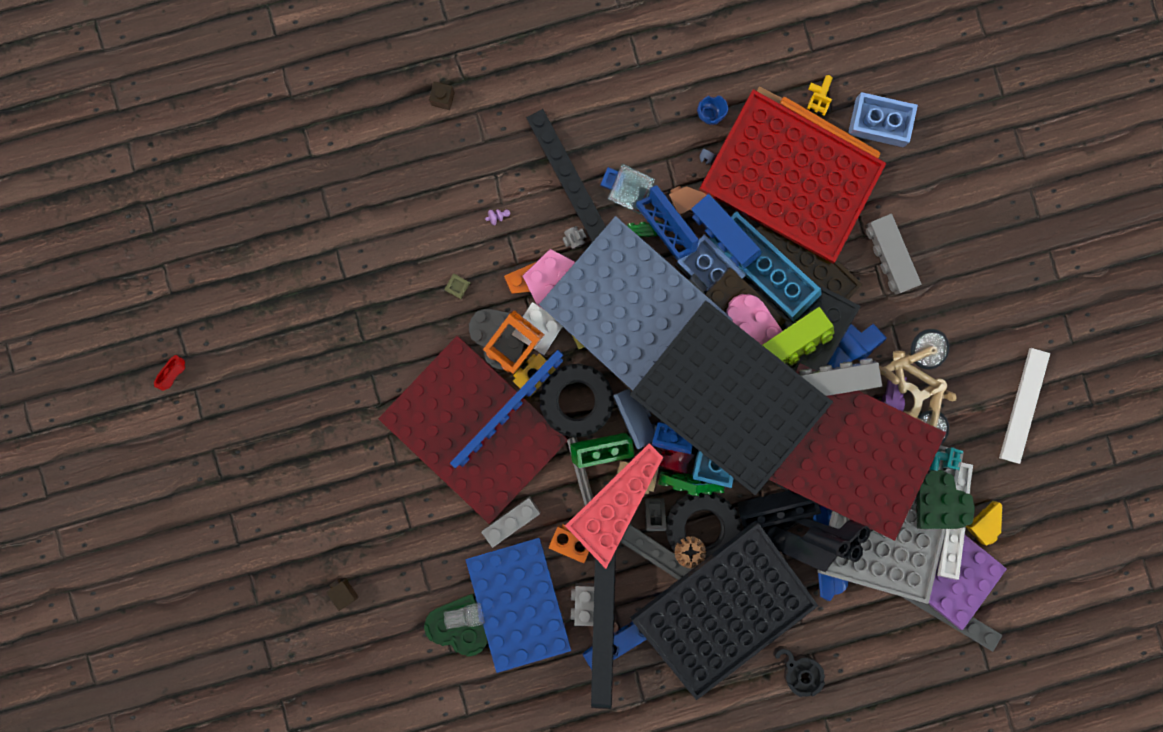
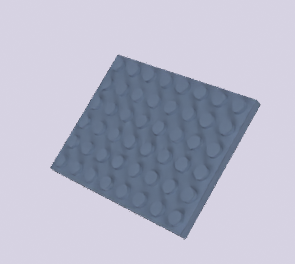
M616 216L539 304L632 391L705 300L733 321L731 317Z

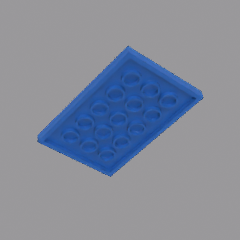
M540 538L465 559L496 673L571 651Z

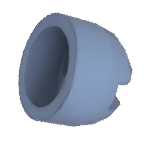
M703 149L699 157L701 162H703L704 158L707 159L705 165H709L714 161L716 155Z

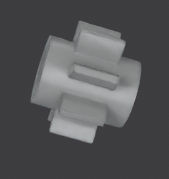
M577 226L564 232L566 237H563V241L566 247L571 246L572 250L585 244L583 239L587 238L583 228L578 230Z

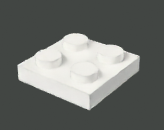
M532 302L523 318L545 334L534 348L545 355L563 326L547 311ZM514 329L511 334L527 345H530L532 342L517 329Z

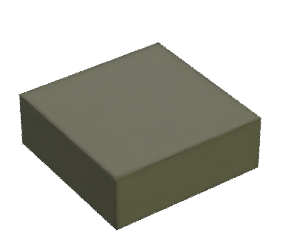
M453 273L444 290L462 300L470 282Z

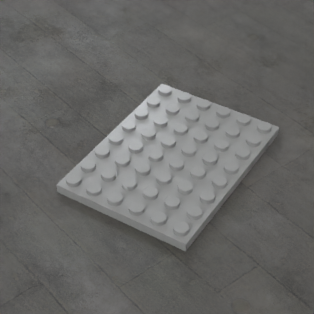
M940 445L938 451L945 453L948 447ZM940 460L938 470L952 474L956 485L959 471L942 468L943 460ZM915 498L895 541L870 529L868 540L861 544L863 555L859 561L852 562L837 557L826 573L818 570L817 573L929 604L946 529H917V502ZM832 511L829 526L840 529L851 519Z

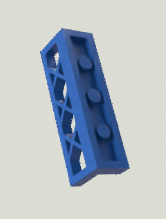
M657 185L651 187L649 197L636 202V207L676 260L696 252L699 242L697 236ZM651 203L655 207L654 211L645 209L644 205ZM654 218H663L665 223H656ZM665 230L674 232L675 238L667 237L664 234ZM675 244L683 245L686 250L678 252Z

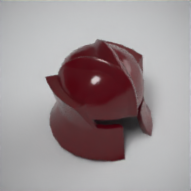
M661 448L660 451L663 453L660 455L663 459L659 467L687 474L688 463L694 455Z

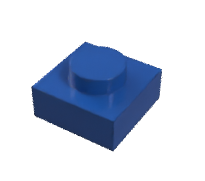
M608 167L600 186L618 193L625 174H620V172Z

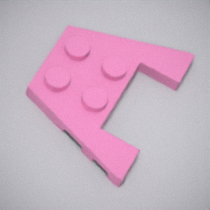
M549 249L523 275L539 307H541L539 305L540 302L575 263V261L552 249Z

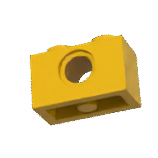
M533 354L527 360L528 366L524 370L520 368L513 375L515 377L513 382L521 389L530 379L528 377L529 370H539L547 360L541 354L537 356ZM552 367L548 373L552 374L556 369ZM539 381L535 385L537 388L535 392L542 386V382Z

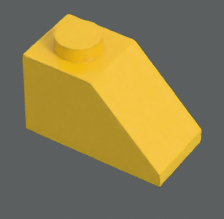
M992 501L973 518L971 525L965 526L980 544L991 545L997 541V536L1001 534L1002 504Z

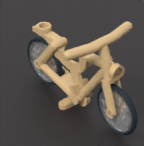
M927 329L920 332L914 338L910 353L905 355V351H893V361L884 367L879 366L881 375L885 376L893 384H898L901 394L906 393L907 390L912 393L914 397L913 407L910 411H904V413L946 432L941 443L942 445L949 434V422L944 414L940 412L942 399L956 401V394L946 390L947 383L941 378L934 379L911 365L915 363L923 369H934L940 366L948 356L949 342L944 333L936 329ZM903 369L926 382L929 386L919 390L914 384L905 381ZM931 396L928 411L919 415L923 400Z

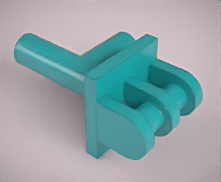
M952 447L946 448L945 453L937 451L930 470L938 471L940 460H943L942 468L959 471L960 467H958V464L962 460L960 455L963 454V451Z

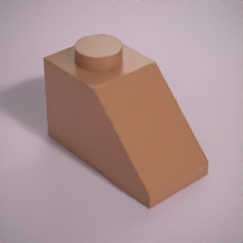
M678 186L670 190L671 194L668 195V200L680 216L692 212L691 208L707 194L687 186L684 188Z

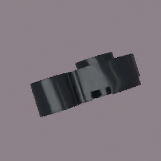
M785 646L775 648L773 655L776 659H779L781 654H786L784 659V678L794 694L799 697L815 696L822 690L825 685L824 670L815 659L804 655L793 657L791 651ZM805 672H808V678L806 680L804 678L800 680L801 675Z

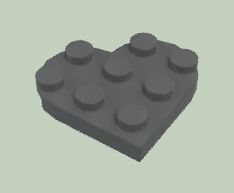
M493 309L477 311L469 323L471 339L478 345L485 347L510 313ZM509 324L493 346L516 363L522 355L524 342L511 335L515 328ZM484 351L485 359L492 367L503 369L498 361L490 359Z

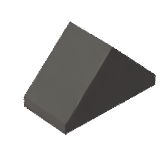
M664 498L645 499V528L647 531L667 530Z

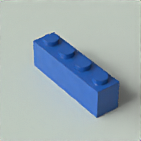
M707 194L691 208L694 214L692 216L694 221L698 225L703 224L706 229L704 231L711 239L716 238L719 242L717 244L724 253L728 252L732 256L730 260L736 267L740 265L745 269L762 254L760 248L710 194Z

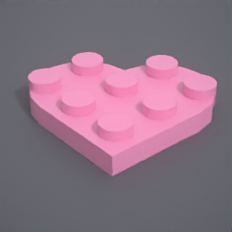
M740 294L729 302L727 315L733 319L736 325L761 345L782 332L780 326L758 297L751 294Z

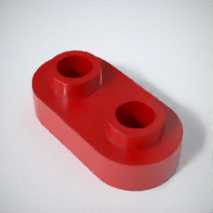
M178 355L171 357L156 376L154 387L161 391L169 389L176 377L184 371L185 360Z

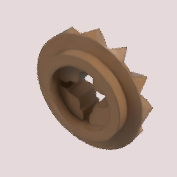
M688 536L686 537L687 541L682 538V544H676L675 558L683 567L695 568L705 560L706 549L701 540ZM690 544L692 550L699 551V553L692 555L691 561L689 555L682 553L689 550Z

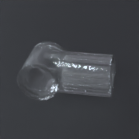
M481 603L470 604L461 609L444 612L446 628L474 627L484 624Z

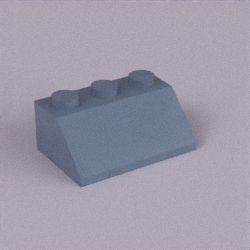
M626 389L613 395V398L636 449H640L653 442L656 425L655 423L652 425L650 423V411L630 396L631 390Z

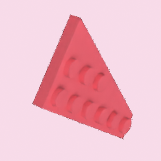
M650 443L565 525L605 569H607L663 459Z

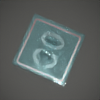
M621 164L608 200L641 215V212L636 207V202L648 197L655 179L625 164Z

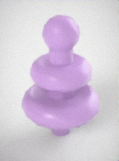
M497 209L494 213L493 210H489V217H486L485 220H490L492 225H496L497 220L502 221L504 216L508 217L510 211L504 210V212H501Z

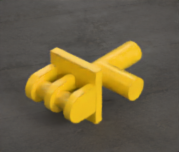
M825 76L822 87L810 83L808 90L814 93L808 102L807 109H814V112L817 113L819 111L825 116L832 101L831 98L826 97L833 79L832 76Z

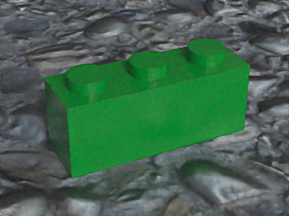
M625 433L570 444L572 463L578 468L634 457L632 438Z

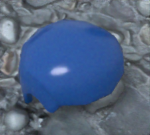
M707 96L699 102L697 112L700 120L706 124L715 125L725 118L729 107L727 101L722 96Z

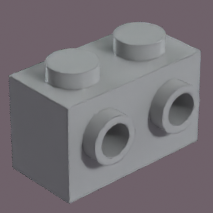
M575 583V589H571V600L575 601V608H571V620H575V626H593L594 583Z

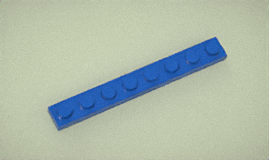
M559 349L450 462L455 469L459 465L463 467L470 460L469 454L472 451L476 453L483 446L481 442L486 437L490 439L496 433L494 428L499 423L503 425L510 418L508 413L512 409L516 411L523 404L521 400L525 395L530 397L537 389L535 385L539 381L543 383L550 376L548 371L552 367L556 369L564 361L562 359L564 354Z

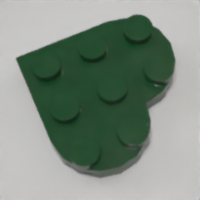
M930 470L927 472L916 495L917 529H959L973 523L975 511L973 497L964 491L956 490L955 479L952 474L942 470Z
M473 593L435 608L426 618L424 624L425 634L431 642L433 641L441 646L451 645L454 651L459 652L461 655H467V657L479 654L487 645L488 640Z

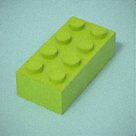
M818 307L764 343L763 346L785 364L792 366L800 360L799 357L803 354L809 355L816 350L815 346L821 342L823 344L829 342L833 338L834 326L822 309Z

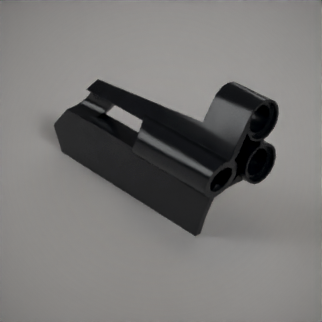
M807 518L763 528L778 551L825 573L837 557L852 562L859 561L863 555L861 544L865 543L870 536V528L853 520H848L840 529ZM796 523L810 528L803 537L787 530L794 527Z

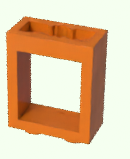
M514 310L508 315L483 350L490 359L498 361L505 371L514 374L545 334ZM509 324L532 341L516 363L493 346Z

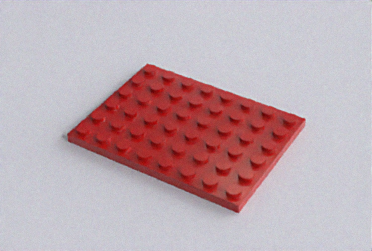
M753 89L699 190L705 194H710L716 200L825 260L835 263L886 163Z

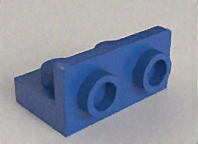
M657 423L652 442L653 447L691 454L692 444L665 423Z

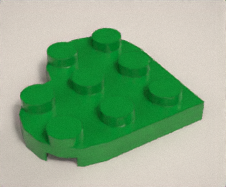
M671 470L661 471L658 481L659 485H671L674 490H687L688 494L698 496L700 493H724L725 486L694 480L693 474L673 473Z

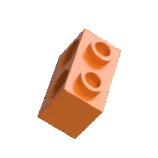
M566 524L558 525L549 544V549L585 563L589 551L586 548L582 551L577 550L575 544L579 540L567 529ZM559 534H566L568 541L560 543L557 539Z

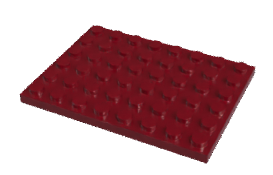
M456 336L378 418L488 524L500 514L568 440L564 435L551 428L544 419V416L523 398L521 400L523 404L516 411L512 409L508 413L510 418L503 425L499 423L494 428L496 433L490 439L486 437L481 442L483 446L476 453L472 451L469 454L470 460L463 467L459 465L455 469L450 462L517 393L509 383L459 336Z
M799 363L795 372L800 374V370L810 368ZM860 391L828 395L827 397L833 401L831 406L769 480L846 518L866 525L871 530L895 541L946 432Z

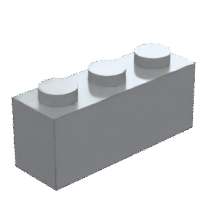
M529 496L484 528L482 534L493 548L537 517L541 511Z

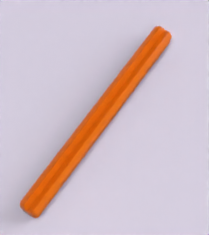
M787 97L781 99L779 104L879 158L880 151Z

